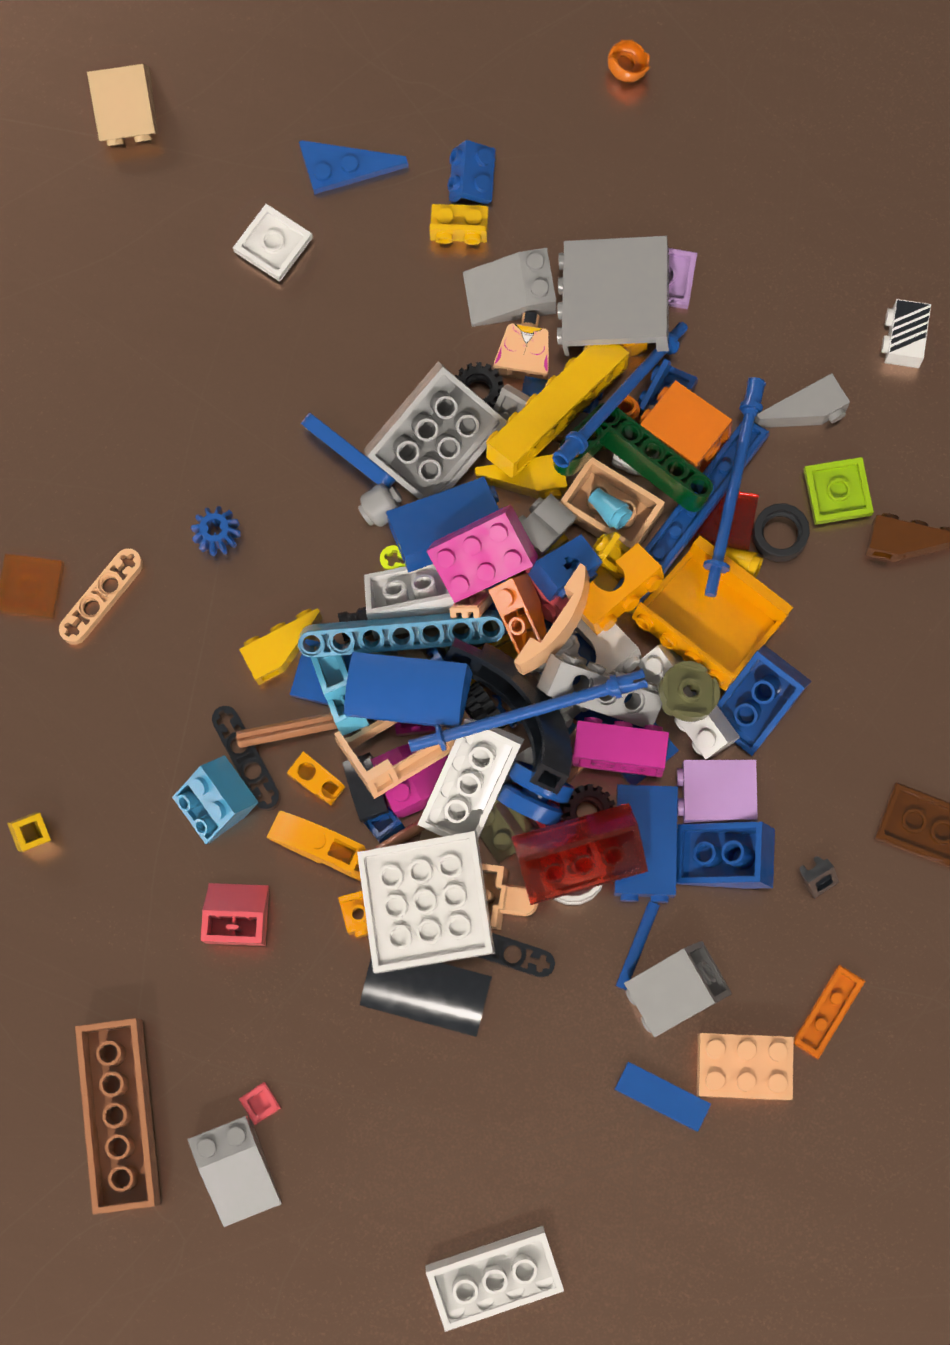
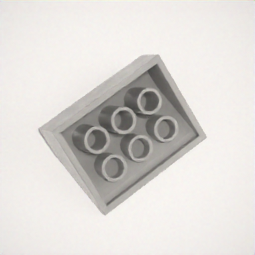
M438 361L363 450L369 459L420 500L453 488L487 448L486 441L489 436L496 430L500 431L506 425L507 420Z

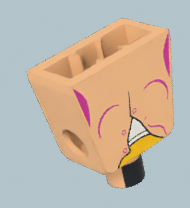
M524 312L521 325L508 324L494 360V369L496 368L499 371V376L524 379L525 376L548 380V330L538 328L540 315L537 313Z

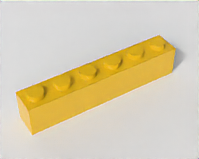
M619 344L585 346L583 352L577 358L572 357L566 363L564 370L558 376L553 375L547 381L544 389L539 394L535 393L528 399L525 407L519 413L514 412L500 431L496 430L489 436L486 441V458L513 479L627 369L629 352Z

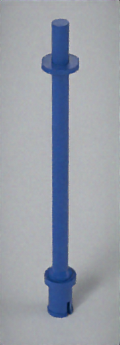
M679 322L669 332V351L657 352V348H655L579 432L571 431L565 437L563 445L553 453L552 459L557 466L567 468L578 454L584 453L588 448V438L665 354L672 355L679 351L680 343L678 340L688 330L686 323Z
M751 377L747 380L745 397L740 402L739 409L744 416L712 560H706L703 564V567L709 570L705 595L708 597H716L721 573H726L730 570V566L724 562L754 420L756 415L763 411L761 402L766 382L761 378Z
M643 668L617 677L616 674L610 675V679H607L604 684L446 730H442V727L436 724V733L409 740V747L411 752L440 745L441 750L445 751L447 750L446 742L607 695L619 699L622 698L621 694L648 688L646 679L633 682L634 680L644 678L645 674Z

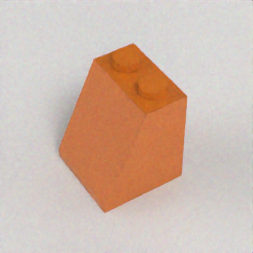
M675 380L670 388L665 386L657 397L658 403L652 410L648 408L643 413L639 423L703 473L731 436L732 419Z

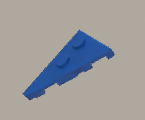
M299 141L314 194L408 167L407 158L402 155Z

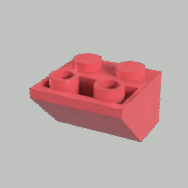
M209 883L202 910L201 941L205 944L266 946L269 885Z

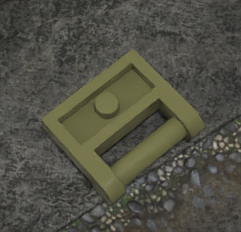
M496 800L480 834V838L499 865L539 838L543 833L538 826L535 827L528 817L507 807L525 833L518 839L497 809L496 805L500 802Z

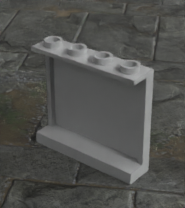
M667 236L564 241V252L559 253V269L563 270V277H558L559 295H563V302H558L557 304L558 319L562 320V327H557L558 345H563L565 356H569V346L656 343L657 352L669 351V247Z

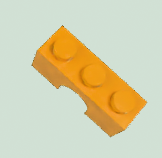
M636 543L615 561L618 573L624 578L623 584L618 589L604 591L593 581L589 584L588 598L581 619L596 635L603 630L608 631L616 624L617 618L625 611L633 610L639 604L640 598L648 591H655L661 585L662 579H664L662 566L639 543Z

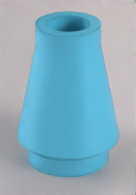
M601 488L594 490L588 499V502L594 506L610 528L621 529L632 516L629 504L604 492Z

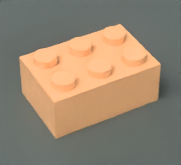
M593 457L583 466L560 501L577 516L573 523L597 538L602 534L606 535L617 531L621 534L618 540L630 549L636 543L642 545L663 513L665 506L663 500ZM597 488H601L604 492L629 504L632 516L621 529L610 528L594 506L588 502L590 495Z
M698 1034L696 1096L793 1100L794 1037Z

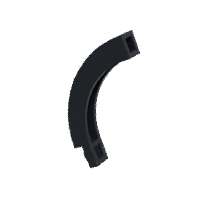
M455 638L443 661L468 664L473 673L472 679L493 691L512 710L553 699L537 687L539 681L530 672L525 675L519 673L514 664L515 660L486 642L483 648L479 649ZM555 710L521 720V723L527 732L533 753V770L530 782L558 795L570 775L572 747L568 728L560 710Z

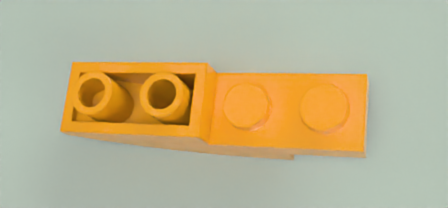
M279 810L266 838L314 862L323 863L361 882L357 852L366 851L367 849L364 848V845L323 826Z

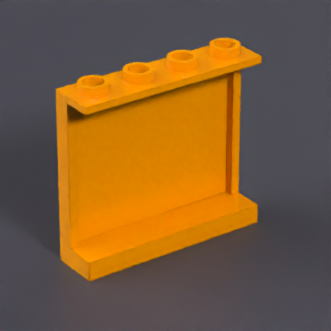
M699 536L692 544L689 552L665 577L661 585L643 603L640 602L632 619L636 621L641 629L649 631L659 639L665 648L676 652L684 661H693L705 666L708 669L706 672L712 679L715 677L719 687L726 691L756 651L765 645L783 624L794 607L726 555L724 562L730 566L729 572L721 573L716 597L706 596L705 589L709 570H706L703 564L706 560H712L715 546L702 536Z

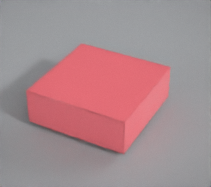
M263 1082L239 1098L254 1125H257L281 1109L280 1104L266 1082Z

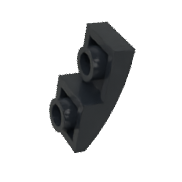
M370 752L357 757L366 771L373 768L370 759L374 757ZM349 760L342 762L360 821L364 822L389 813L385 793L374 799Z

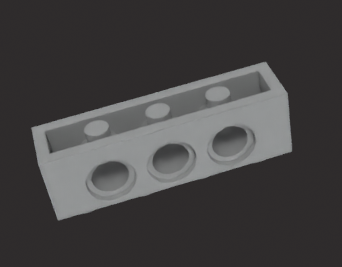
M563 652L561 657L551 653L537 687L546 695L556 698L604 684L607 679H610V675L613 674L605 672V667L589 661L588 666L579 663V658ZM616 670L614 672V674H616V677L625 674L623 672ZM581 675L579 682L572 686L574 678ZM647 681L648 688L621 694L622 698L616 699V697L607 695L576 705L645 728V725H654L663 703L660 700L659 692L656 691L657 685ZM632 693L631 699L624 703L626 696Z

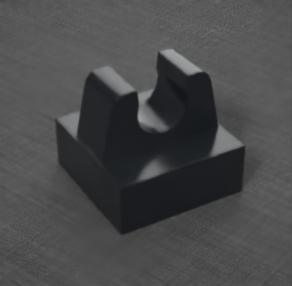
M818 856L813 858L816 865L814 868L807 870L804 865L800 867L807 890L814 899L839 883L835 868L828 859L823 860Z

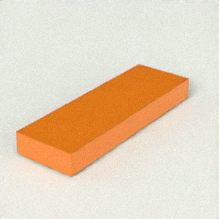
M838 965L795 1035L793 1045L818 1060L864 985L865 980Z

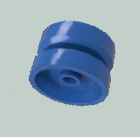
M515 760L510 769L509 776L522 787L514 784H503L497 800L526 817L552 827H557L563 811L550 800L559 803L569 802L575 789L574 786L565 782L558 795L530 782L533 765Z

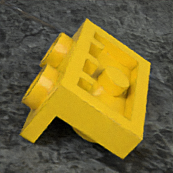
M432 204L429 229L431 240L441 244H449L452 241H464V243L469 245H477L480 242H487L488 206Z

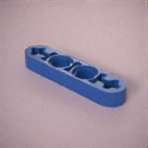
M309 412L301 422L305 428L376 484H384L390 489L396 481L312 413Z

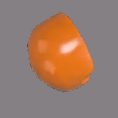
M621 40L610 49L608 67L612 75L622 82H635L641 79L649 70L650 54L645 52L643 47L633 40Z

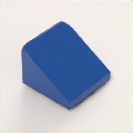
M389 806V813L364 822L379 843L406 828Z

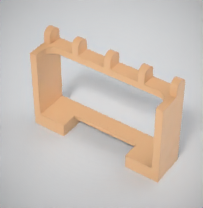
M464 711V716H463V720H462V725H463V723H464L466 717H467V718H470L465 711ZM377 720L371 725L361 728V731L348 738H344L340 731L334 734V739L374 799L450 754L456 740L446 742L447 750L445 751L441 750L440 745H435L415 752L394 766L386 759L366 771L352 749L397 722Z

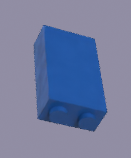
M485 477L386 511L389 528L408 573L433 564L427 549L434 541L500 510L497 505L499 502L497 491L494 486H488Z
M617 785L614 896H620V901L638 902L639 897H651V902L669 903V898L676 896L678 786Z

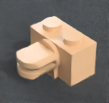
M482 864L491 929L501 930L503 914L529 916L536 911L538 897L531 888L507 884L509 870L504 866Z

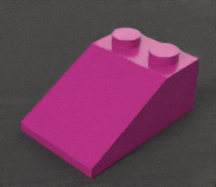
M408 743L370 760L373 767L386 759L394 766L415 752H411ZM449 754L385 792L394 814L399 819H403L426 807Z

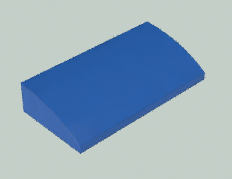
M352 652L346 684L344 715L347 717L428 726L439 724L441 727L446 728L462 725L473 673L466 663Z

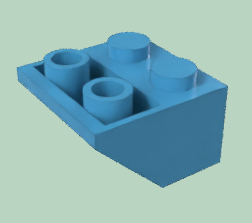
M225 755L201 765L172 797L205 844L212 842L244 819L259 803Z

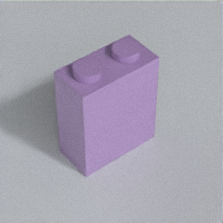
M684 760L682 768H677V786H682V798H678L677 816H683V824L756 822L758 820L756 760Z

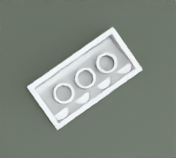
M466 717L463 725L477 720ZM499 728L456 739L418 825L442 837L475 831L479 839L524 739Z
M543 1226L425 1265L426 1275L445 1331L564 1291Z

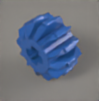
M217 506L214 513L206 507L205 517L199 514L195 516L200 524L191 525V530L196 533L192 539L194 543H200L199 549L202 552L209 549L211 556H215L218 549H220L225 555L228 553L227 545L233 548L237 546L233 538L241 537L240 530L236 529L240 525L239 520L232 519L233 513L231 510L223 513L221 506ZM214 527L218 530V527H220L221 533L217 535L214 532V535H212L211 530Z

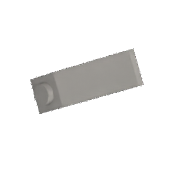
M831 373L758 413L754 423L763 428L822 425L829 420L831 423H835L846 415L845 412L850 401Z

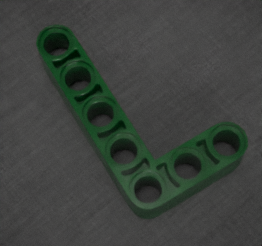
M604 403L599 404L572 431L579 432ZM618 407L588 438V448L586 451L578 454L567 468H561L553 461V466L559 474L572 476L605 446L679 505L691 512L702 510L713 490V484L706 475ZM564 438V439L562 440V442L560 443L558 449H559V448L563 445V443L565 442V438Z

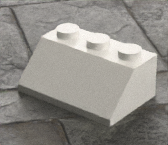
M434 564L409 573L405 566L364 575L366 615L368 620L450 613V607L454 604ZM429 625L426 626L424 629L434 628L436 626ZM397 628L393 633L398 635L408 633L409 631L405 628ZM372 630L374 639L380 638V635Z

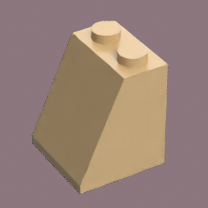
M138 64L87 72L99 141H107V146L124 144V138L134 137L135 142L152 140L151 134H158L149 66Z

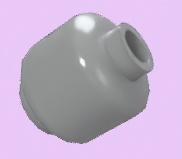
M377 484L360 497L361 505L358 506V509L370 526L375 524L382 527L388 523L386 511L400 507L399 503L403 499L394 486L389 489L384 484Z

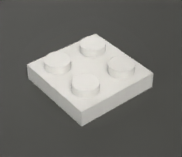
M265 204L234 245L233 250L236 254L280 282L312 240L313 236L312 233Z

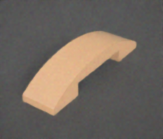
M580 563L565 585L564 590L569 601L541 643L530 637L515 659L514 664L522 675L537 669L547 662L550 654H556L577 627L585 609L589 592V575L585 565Z

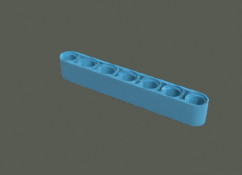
M486 610L480 618H474L473 613L468 618H462V613L457 618H451L450 613L311 624L302 629L298 640L299 651L307 657L349 655L352 652L373 653L451 646L455 638L468 644L493 643L502 638L505 627L499 612L495 610ZM489 620H494L499 624L498 629L493 632L486 631L482 626ZM457 623H465L469 626V630L465 634H457L453 627ZM434 625L440 632L436 636L429 637L425 635L423 630L426 626ZM397 628H405L409 631L410 635L405 639H398L393 632ZM374 630L380 635V638L377 641L371 642L365 639L364 633ZM337 633H345L350 637V641L346 644H339L335 641L334 636ZM314 635L318 637L320 644L314 647L309 646L304 638Z

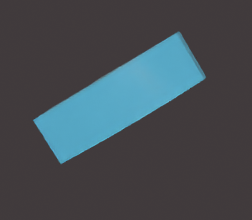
M343 656L311 657L323 694L328 702L334 722L342 736L368 726V720L365 718L347 717L344 715L348 668Z

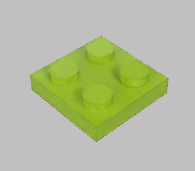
M863 457L804 467L814 525L873 515L874 511Z

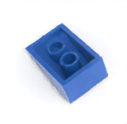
M763 645L756 651L717 704L740 736L734 743L751 756L754 755L811 683L810 679L766 645Z
M764 822L678 824L676 884L740 889L773 888L775 828Z

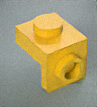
M615 531L606 535L602 534L595 542L593 548L603 561L600 566L615 578L620 579L622 576L618 573L615 561L630 548L618 540L621 534Z

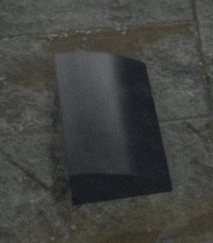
M370 959L360 1006L477 1037L492 976L444 963L376 974L373 973L372 959Z

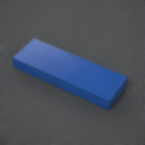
M630 1062L627 1063L614 1089L697 1132L711 1106V1103Z

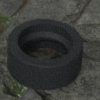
M786 503L773 504L765 508L757 516L752 531L753 543L757 551L766 559L775 562L789 561L797 557L805 548L810 535L809 522L804 513L797 507ZM783 516L789 518L797 526L798 537L791 547L777 549L767 543L764 537V527L774 517Z

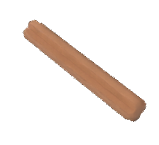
M330 712L240 730L236 732V741L238 747L242 748L337 729V726Z

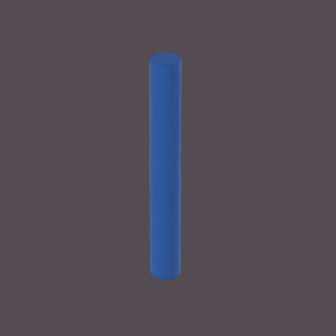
M648 902L615 985L616 987L627 990L624 983L633 976L660 905Z

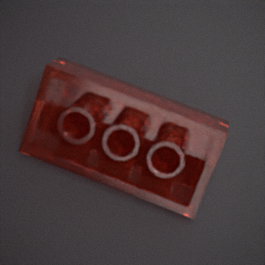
M629 803L511 837L530 905L648 872L638 823Z

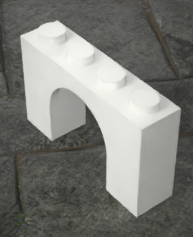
M580 619L575 630L595 650V663L605 667V672L614 674L616 670L630 673L639 665L642 658L639 647L616 624L608 631L603 630L596 635ZM530 672L538 681L540 680L541 675L538 672ZM573 705L559 710L562 713L567 728H569L574 717L580 712H586L589 709Z

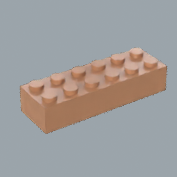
M132 1018L75 1026L92 1213L101 1214L161 1205L143 1022L141 1019Z

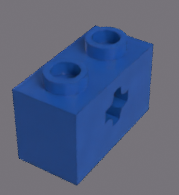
M581 534L537 560L528 575L550 602L559 596L561 599L567 597L564 587L580 563L586 566L590 583L598 576L596 571L603 561Z

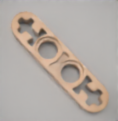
M126 548L117 553L59 625V633L67 643L73 645L82 643L138 576L143 568V561L137 551ZM134 557L135 566L133 568L127 566L122 573L126 578L123 580L114 570L117 568L121 572L125 567L123 560L125 558L130 560ZM109 578H115L118 580L117 589L111 593L105 592L103 590L104 581ZM92 600L99 602L100 609L96 614L87 615L85 613L84 607L86 603ZM80 613L89 623L86 625L82 621L77 627L80 633L77 636L71 634L68 637L70 632L67 628L70 625L73 627L77 626L81 620L76 616Z

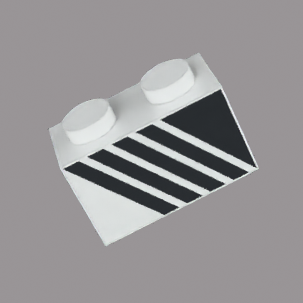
M896 299L893 308L887 309L885 326H890L888 336L884 335L881 352L886 353L885 363L914 368L920 367L924 359L931 304Z

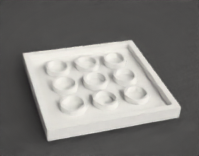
M472 831L357 852L373 973L377 974L495 953L477 832Z

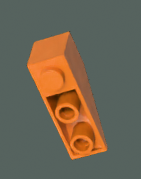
M528 573L511 578L489 589L488 591L517 654L519 655L530 637L541 643L547 632L540 599Z

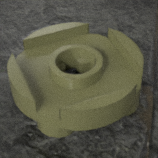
M682 661L675 664L674 667L664 674L659 683V697L663 703L662 709L667 715L674 716L682 721L695 722L705 719L717 706L720 699V687L716 678L712 679L706 672L708 669L705 666L693 661ZM688 685L691 691L696 692V695L688 697L683 690Z

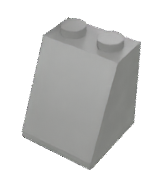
M703 941L683 948L624 983L627 988L626 994L629 1001L637 1006L642 1015L641 1021L643 1026L654 1037L732 994Z

